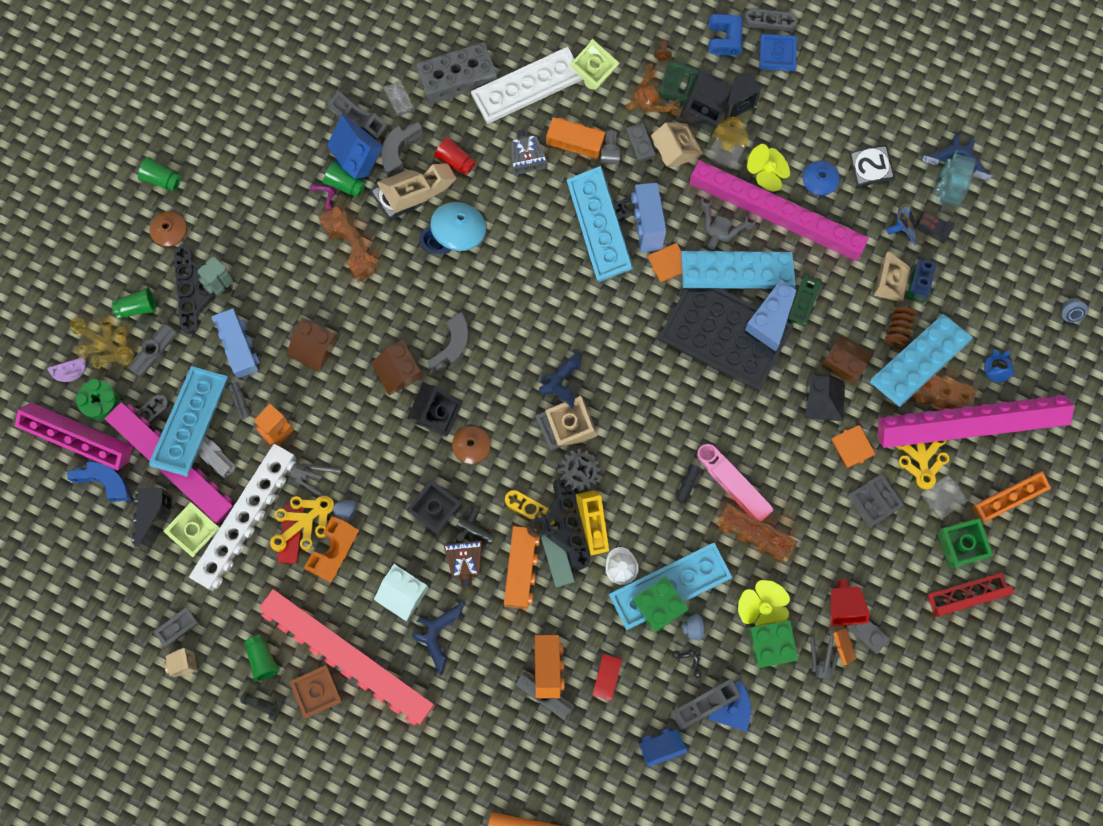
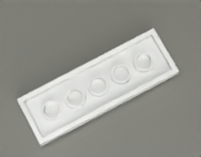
M566 47L471 91V95L484 120L489 124L584 79L569 65L574 60V57L569 48Z

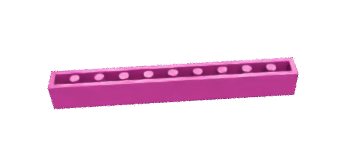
M700 160L691 175L690 185L855 261H858L869 239L862 234Z
M1057 395L1055 397H1039L1031 400L879 418L877 438L883 448L1066 426L1071 425L1074 405L1066 395Z

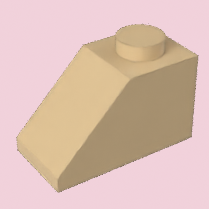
M433 164L423 174L431 188L428 199L445 191L457 179L448 164Z
M183 648L166 656L164 667L169 676L177 677L198 671L193 651Z

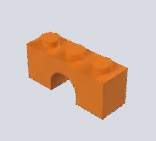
M271 404L254 420V423L257 425L255 429L270 445L274 443L280 446L294 431L291 425L287 423L286 418Z
M332 516L323 532L330 539L329 550L324 554L313 551L304 569L321 579L332 582L333 578L337 575L342 561L346 558L350 546L355 541L359 530L347 522Z

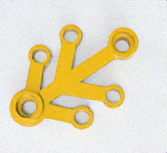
M944 440L943 443L933 442L927 450L925 443L916 444L917 451L910 445L896 446L919 463L920 470L911 464L908 456H902L898 460L899 467L905 468L914 475L916 483L920 488L925 490L931 489L936 483L935 474L942 465L949 462V456L946 453H940L930 469H928V461L947 440ZM940 456L945 457L946 461L942 462ZM905 459L907 461V465H903L901 463V460ZM924 476L929 478L928 483L923 480Z
M298 496L291 499L290 504L293 509H300L301 507L313 509L308 514L286 512L284 509H278L275 512L277 521L290 520L298 522L282 535L273 536L270 540L271 548L276 552L283 551L286 548V541L304 527L300 546L305 551L312 548V522L318 515L319 526L315 530L316 536L319 538L326 537L324 534H318V530H325L327 515L334 508V502L328 496H320L316 501L302 500ZM295 500L300 501L298 506L293 505ZM322 502L328 504L326 508H322L320 505ZM282 512L285 514V516L283 518H278V513ZM280 539L282 543L280 545H276L274 543L275 540ZM308 541L310 545L308 547H304L302 545L303 542Z

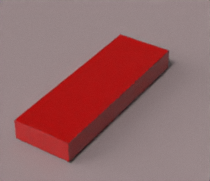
M285 504L284 510L286 512H305V508L301 507L300 509H293L291 507V504ZM283 521L281 535L298 521ZM302 529L286 541V548L283 551L278 552V563H298Z

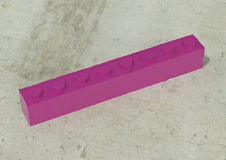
M121 402L105 420L150 461L161 433L157 429L153 432L149 428L151 424L144 417L139 419L135 415L137 411L130 404L125 406ZM191 468L188 477L159 469L218 525L227 518L234 507L231 505L234 501L226 494L222 496L218 492L220 488L214 482L208 483L204 479L206 475L200 469L194 470Z

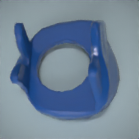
M994 349L993 355L986 359L984 371L989 380L1002 383L1014 376L1013 363L1007 358L1011 351L1000 354L998 350ZM995 360H1001L1005 362L1007 368H993L992 362Z

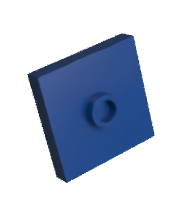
M761 34L759 69L795 71L797 36Z

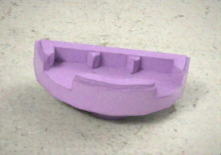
M78 358L48 367L47 369L50 375L57 381H74L85 372L86 358Z

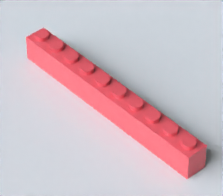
M274 589L258 608L263 612L261 616L270 622L274 619L279 623L277 627L283 632H292L294 634L293 639L301 645L304 642L310 645L308 650L317 656L320 653L326 657L325 662L334 668L337 665L342 668L340 673L349 679L353 676L357 679V685L366 691L369 688L375 692L373 696L380 702H383L384 699L389 702L391 710L397 714L401 711L407 715L405 720L415 726L417 723L422 725L435 707L429 700Z

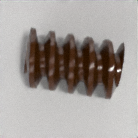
M908 307L895 308L884 341L893 348L905 349L907 345L903 343H909L910 341L905 336H911L912 333L909 330H912L914 327L911 323L916 321L912 316H917L918 312Z

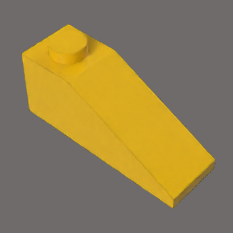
M595 490L576 494L589 554L595 555L608 552L609 545L601 495Z

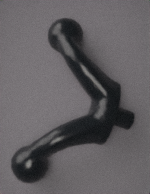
M698 649L695 653L690 650L683 654H680L677 650L673 651L672 655L674 658L693 657L694 676L696 678L702 676V672L698 670V664L701 660L698 656L700 653Z

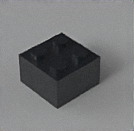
M430 480L406 511L412 518L439 538L463 506L460 501Z

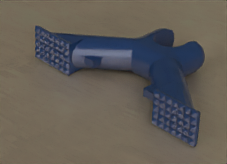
M956 134L953 137L950 146L928 155H923L921 159L923 162L937 165L940 161L946 162L947 158L958 156L966 161L968 169L973 171V177L988 181L992 176L973 153L974 139L970 137L968 145L965 147L959 144L960 134Z
M577 349L554 374L543 376L540 381L544 385L539 387V392L542 395L555 393L571 409L574 408L576 396H574L570 387L565 388L562 383L573 370L580 369L582 356Z
M462 601L434 620L423 617L418 618L416 622L427 625L429 631L426 635L412 633L414 640L426 643L440 676H442L447 659L443 655L445 649L440 648L437 641V635L439 630L445 626H452L453 621L460 620L462 608L465 605Z

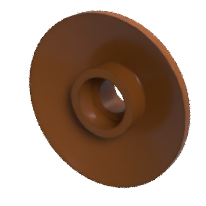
M163 212L152 220L149 232L155 243L163 247H171L184 239L187 225L179 214ZM169 224V227L164 229V226Z
M469 426L462 428L453 438V453L463 463H479L487 457L490 451V439L486 432L478 427ZM468 441H474V445L471 447L467 443Z

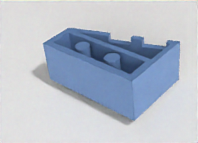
M658 183L635 185V190L631 193L632 204H635L634 217L637 221L640 252L661 250L666 235V227Z

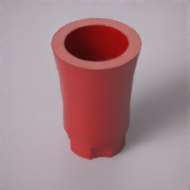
M449 136L441 142L434 154V158L448 164L465 176L472 171L476 164V161Z

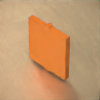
M677 243L647 255L653 267L652 271L656 273L660 283L682 274L681 250Z
M860 425L848 431L844 430L842 434L831 438L846 468L858 463L862 464L864 460L876 455Z
M847 628L834 632L833 635L843 666L856 660Z

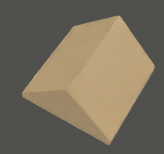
M887 252L881 261L874 296L903 302L910 267L891 252Z

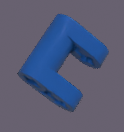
M711 15L709 17V28L715 31H726V39L710 40L708 42V52L713 55L741 54L743 18L739 15Z

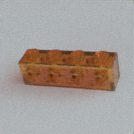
M934 375L911 398L916 399L919 403L935 404V407L940 409L973 407L977 388Z
M727 504L716 524L722 532L736 535L739 541L753 544L757 551L761 553L766 551L772 555L771 557L781 563L782 561L787 562L798 543L793 538Z

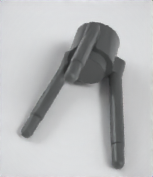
M295 463L291 470V477L296 479V483L303 485L318 496H326L304 481L308 480L309 476L322 478L321 475L311 472L310 469L341 473L342 470L306 463Z
M833 633L830 634L825 662L819 661V665H817L814 636H811L812 672H816V678L831 680V675L834 676V670L840 656L837 650L832 664L829 663L834 635Z

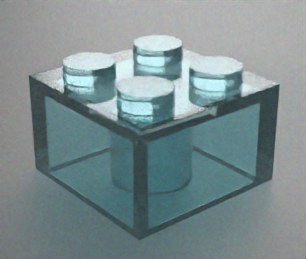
M954 153L951 160H947L940 174L942 178L941 183L938 184L935 194H938V202L955 207L960 205L968 193L976 159Z

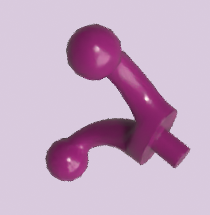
M312 184L310 186L312 191L323 190L328 192L325 209L331 211L332 205L330 201L335 196L334 191H336V188H331L329 185L317 186Z

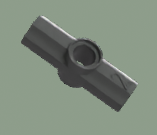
M163 323L152 338L143 343L142 350L127 368L142 378L153 363L162 358L163 351L177 333ZM156 347L155 352L149 354L150 349Z
M527 671L520 676L515 684L564 721L575 707L561 696L560 698H549L546 701L535 698V677Z

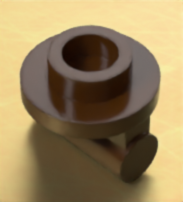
M665 40L660 42L659 50L654 52V58L660 62H665L672 57L671 51L666 50L667 42Z

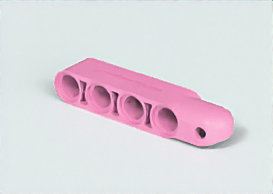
M705 444L698 449V460L756 523L760 524L773 512L771 505L713 445Z

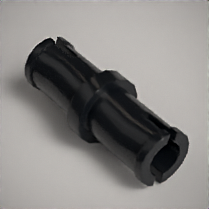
M690 464L685 478L681 480L682 485L675 497L676 501L683 504L687 503L692 489L696 487L695 482L702 470L700 467Z

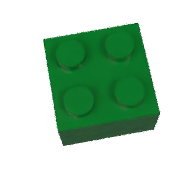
M980 518L946 527L937 532L949 570L993 557Z
M666 576L632 599V603L653 634H656L689 610Z
M790 620L747 627L755 667L762 668L798 661Z

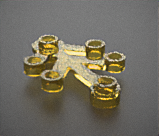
M104 317L100 320L104 338L88 329L85 321L81 318H74L70 322V328L74 334H83L97 343V345L78 346L76 354L79 358H86L88 354L103 351L113 353L106 356L94 355L91 358L93 367L100 368L103 364L111 362L128 365L133 361L134 353L127 347L126 337L128 333L124 327H118L115 330L119 341V348L113 345L111 335L113 324L110 318ZM78 326H82L81 329L76 330ZM119 332H124L123 335H118ZM81 350H85L83 354L79 353ZM123 355H128L127 358L122 359Z

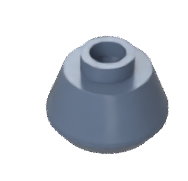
M1077 298L1068 299L1062 305V318L1066 322H1079L1086 316L1088 307Z
M352 500L338 501L333 508L334 516L350 524L356 515L358 505L356 501Z
M696 613L687 617L685 622H682V632L687 635V638L700 641L704 637L701 615Z

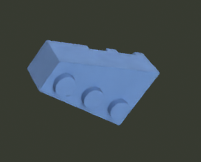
M780 280L746 326L745 330L774 351H777L796 290Z
M234 309L211 316L213 322L217 325L219 338L222 339L225 353L237 379L259 371L257 364L260 362L257 354L252 353L251 347H254L250 336H246L245 330L248 329L244 319L240 320Z

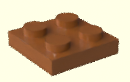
M327 665L289 681L304 719L342 703Z

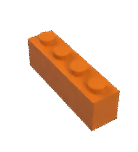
M513 526L504 607L528 609V605L533 603V593H530V587L535 585L536 573H532L533 565L537 566L538 554L534 553L535 546H539L540 537H532L525 527Z

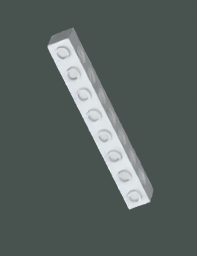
M273 444L189 578L212 592L214 589L219 588L223 581L224 573L232 568L233 559L236 554L239 555L244 548L243 543L252 536L257 521L260 522L262 520L267 505L273 503L278 488L283 487L286 482V475L289 471L291 472L294 464L297 463V459L293 454ZM275 465H281L280 471L272 472ZM265 481L271 482L269 488L262 489V484ZM259 497V504L252 506V500ZM244 514H249L250 516L247 522H241ZM238 530V537L231 539V533ZM228 547V553L225 556H220V550ZM217 564V570L214 573H210V566Z

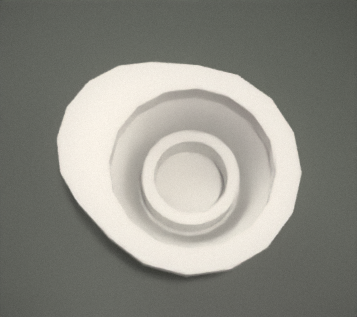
M617 547L608 554L606 574L613 583L626 585L636 578L638 563L628 549Z

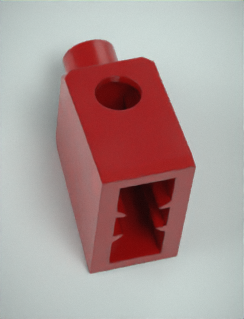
M847 579L837 581L838 588L832 589L830 596V627L869 623L870 612L861 589L857 586L850 587Z

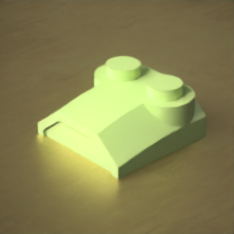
M592 39L569 65L584 79V83L589 89L597 90L618 67L619 62Z
M190 502L163 532L189 555L194 557L220 527Z

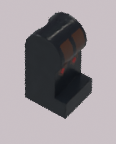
M922 212L915 227L920 232L944 244L955 223L950 220L948 222L929 212Z

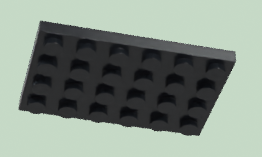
M685 288L658 340L759 392L794 325L786 322L777 351H774L745 330L748 322L759 309L758 307L720 288Z

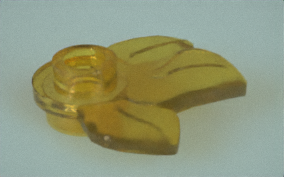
M736 117L726 119L724 124L718 125L712 133V138L721 139L724 151H728L736 143L744 148L748 143V134L742 129V123ZM734 123L736 127L732 128L730 124Z

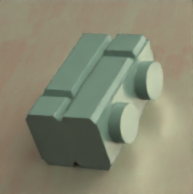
M211 257L206 262L207 265H203L198 270L200 275L198 280L210 294L214 292L216 295H220L225 290V287L228 288L233 283V279L227 269L215 257Z

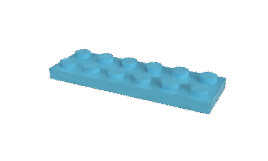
M599 166L567 179L597 281L601 282L634 269L602 167Z
M681 251L683 288L774 289L780 280L792 288L796 286L792 252Z
M942 314L871 379L870 383L900 407L971 342L973 337Z
M193 366L190 367L149 464L151 467L188 477L228 382V376Z
M715 543L610 593L609 597L626 631L645 622L632 603V599L665 576L683 602L732 579Z

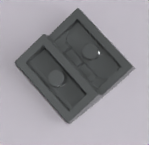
M883 474L875 477L847 496L869 528L904 507Z

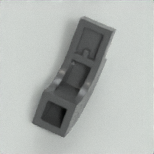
M338 90L332 94L325 104L337 115L336 118L338 120L344 114L374 139H378L388 125L375 113L366 112L354 105Z
M419 122L408 125L404 131L397 126L385 139L382 148V162L388 178L405 171L400 155L408 144L424 135Z
M461 312L446 322V327L451 334V340L447 348L427 361L433 373L443 370L448 362L454 368L466 354L469 344V333L466 320Z
M729 679L671 713L682 730L740 698L741 695L732 679Z

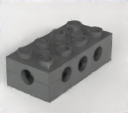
M485 42L416 64L417 73L429 105L471 92L497 80L496 71Z

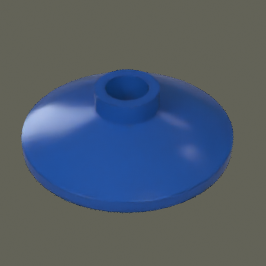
M815 161L805 168L802 178L803 184L812 194L825 196L831 194L837 188L839 173L832 164L825 161ZM819 174H824L825 177L822 178L819 176Z

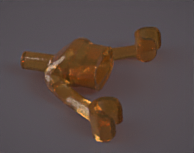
M648 64L645 78L634 90L635 100L626 104V109L630 111L639 106L647 112L669 111L673 115H678L681 107L678 109L673 108L677 105V101H673L670 106H652L660 101V96L652 84L645 87L650 78L655 77L657 70L649 71L653 68V64Z

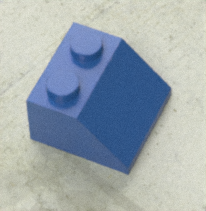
M672 728L660 731L661 736L653 738V735L641 738L642 743H639L638 746L646 767L687 753L678 730L672 731Z

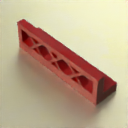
M999 573L928 594L927 598L933 615L936 618L1014 594L1012 586H1007L1003 573ZM998 578L1002 589L994 590L990 588L991 581ZM973 585L984 588L981 595L976 596L970 593ZM956 590L965 593L962 601H956L952 598ZM941 596L947 599L944 606L937 608L933 597Z

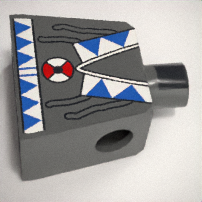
M524 129L517 131V139L511 141L513 176L547 169V159L537 137H528L527 131Z

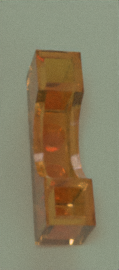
M338 206L318 217L330 239L342 238L352 245V253L346 263L358 283L377 272L375 266L377 261L372 254L369 256L366 252L368 248L363 240L359 241L357 238L358 232L354 225L350 226L348 224L349 218L344 210L340 211Z

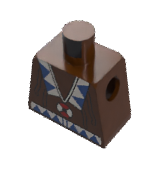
M482 542L444 545L452 578H460L461 588L473 587L472 576H479L481 571Z

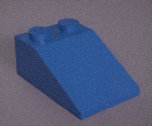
M344 114L341 115L327 144L340 166L355 179L369 176L383 148V145Z

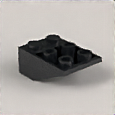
M700 70L679 118L712 133L718 127L723 116L732 86Z
M138 488V493L135 494L137 512L133 516L135 532L132 534V544L144 553H149L171 515L172 495L163 488Z

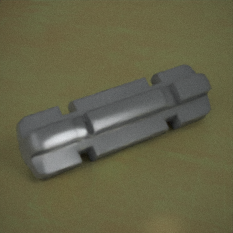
M239 383L230 384L229 389L239 417L241 419L248 418L250 412L246 408L247 404Z

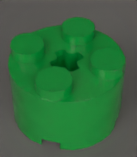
M92 379L80 388L75 401L79 410L94 422H103L120 404L121 398L119 393L107 382Z

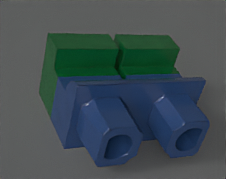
M918 259L917 264H914L906 299L921 303L926 301L930 294L937 264L928 260Z

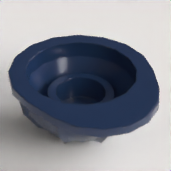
M427 227L421 232L419 242L423 249L431 255L445 254L452 251V249L446 248L435 239L431 232V227Z

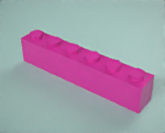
M31 402L18 409L15 427L116 470L121 469L130 461L133 449L131 444Z

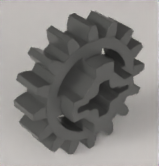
M578 449L576 453L571 450L559 463L562 468L558 472L563 473L560 480L565 479V486L570 484L572 491L576 487L579 492L583 489L587 491L596 484L595 480L600 478L596 474L601 471V468H596L599 461H593L594 455L589 457L587 450L583 454L581 449Z

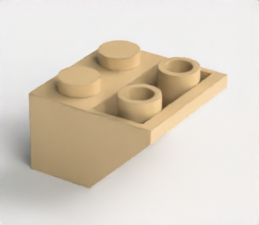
M407 170L377 183L395 213L427 201L431 190L423 175L412 170Z

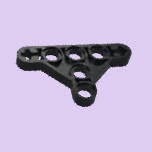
M178 246L174 251L180 327L186 334H194L199 329L198 316L216 294L200 290L202 285L198 280L200 278L198 274L200 267L193 263V255L188 247ZM184 251L186 253V255L184 256L186 263H183L182 258L179 256L182 255V252ZM188 268L190 270L189 274L185 277L180 276V271ZM233 284L225 288L220 295L229 293L233 288ZM184 286H191V291L188 294L181 292ZM186 303H191L193 308L185 312L183 311V306ZM187 317H190V321L194 324L191 325L190 329L185 326L188 325Z
M559 477L553 483L555 499L543 517L535 518L528 523L527 531L532 537L546 536L568 553L571 566L574 569L582 570L589 566L590 556L575 491L571 490L570 484L566 488L561 487L560 483L565 485L566 480H560L561 477ZM564 499L570 501L571 509L564 507ZM568 518H572L575 521V528L568 525ZM551 520L558 523V530L551 528ZM533 523L540 525V533L534 531ZM573 537H576V538L579 539V541H580L579 547H576V546L573 545V543H572V538H573ZM578 558H579V559H583V563H582V564H581V562H578V561H577Z

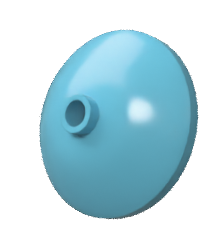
M461 202L443 204L435 210L431 218V232L435 239L446 248L457 251L470 250L478 246L485 236L486 224L483 216L478 210L468 204Z

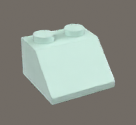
M394 564L383 579L374 600L407 622L429 588L426 584Z

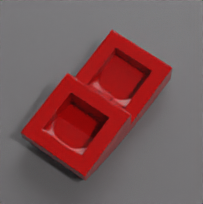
M603 653L593 696L612 701L622 658Z

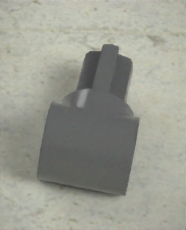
M608 130L606 132V142L601 149V164L619 165L620 148L616 145V131Z

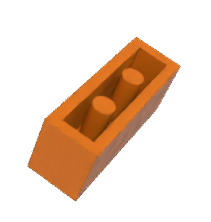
M553 117L546 135L547 145L599 159L605 141V132L602 130L588 128L581 123H571L564 118Z
M535 635V698H560V690H564V678H560V673L564 672V661L560 660V655H563V643H559V635Z

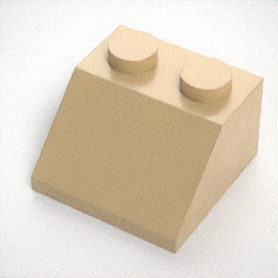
M665 123L651 135L655 147L659 150L662 160L667 166H679L703 155L688 124Z
M581 396L575 398L573 409L568 404L562 403L545 410L558 446L577 444L598 436L586 403Z

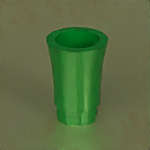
M149 156L144 159L138 171V180L160 186L166 190L176 191L182 180L181 175L161 165Z
M336 161L332 162L323 178V184L337 188L355 197H359L366 186L365 181L360 178L355 179Z
M149 287L112 301V309L118 319L145 313H155L157 310L155 298Z
M263 635L252 636L244 642L253 681H262L280 672L267 642L264 641Z

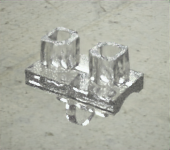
M400 80L384 87L397 117L404 116L410 113L411 110H414Z

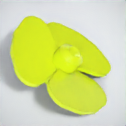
M760 144L752 149L748 156V171L752 174L758 173L756 180L763 189L770 192L779 191L782 188V182L778 176L781 178H788L790 176L787 161L776 149H768L765 144Z
M759 580L755 585L756 592L751 589L742 592L738 601V613L744 623L751 624L757 619L755 625L787 620L789 611L784 606L789 603L790 597L779 584L774 581Z

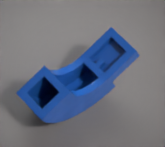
M87 462V470L86 468L79 467L74 468V471H67V479L73 483L90 481L103 483L106 488L107 499L111 502L132 500L129 486L124 478L104 464Z

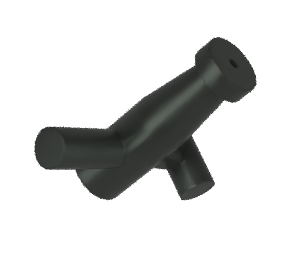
M473 507L467 520L461 517L458 521L456 528L463 532L457 535L456 544L463 543L467 534L487 541L489 545L492 544L496 535L490 534L474 524L480 512L479 508Z
M244 692L240 698L242 704H248L256 710L268 714V719L276 721L283 705L281 701L276 700L275 703H272L265 699L251 696L248 692Z

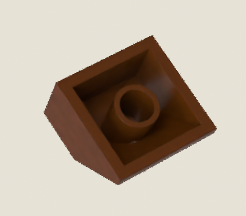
M302 317L292 334L286 355L320 373L336 346L338 339L334 333Z
M840 335L821 366L854 386L873 354Z
M403 340L386 348L372 362L389 396L422 379L421 372Z

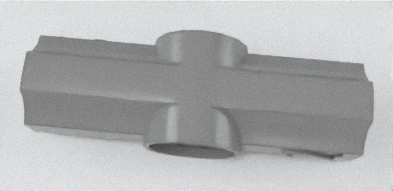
M205 435L197 454L223 478L230 476L236 466Z

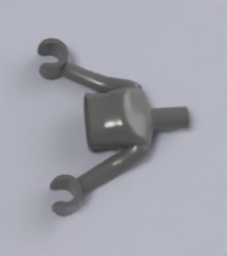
M702 197L700 208L705 210V231L712 237L708 244L710 249H715L718 240L729 241L742 229L751 230L754 228L756 219L753 223L748 222L749 216L746 217L743 223L731 231L733 223L724 217L715 216L714 222L711 224L710 207L712 200L710 203H704L705 197Z

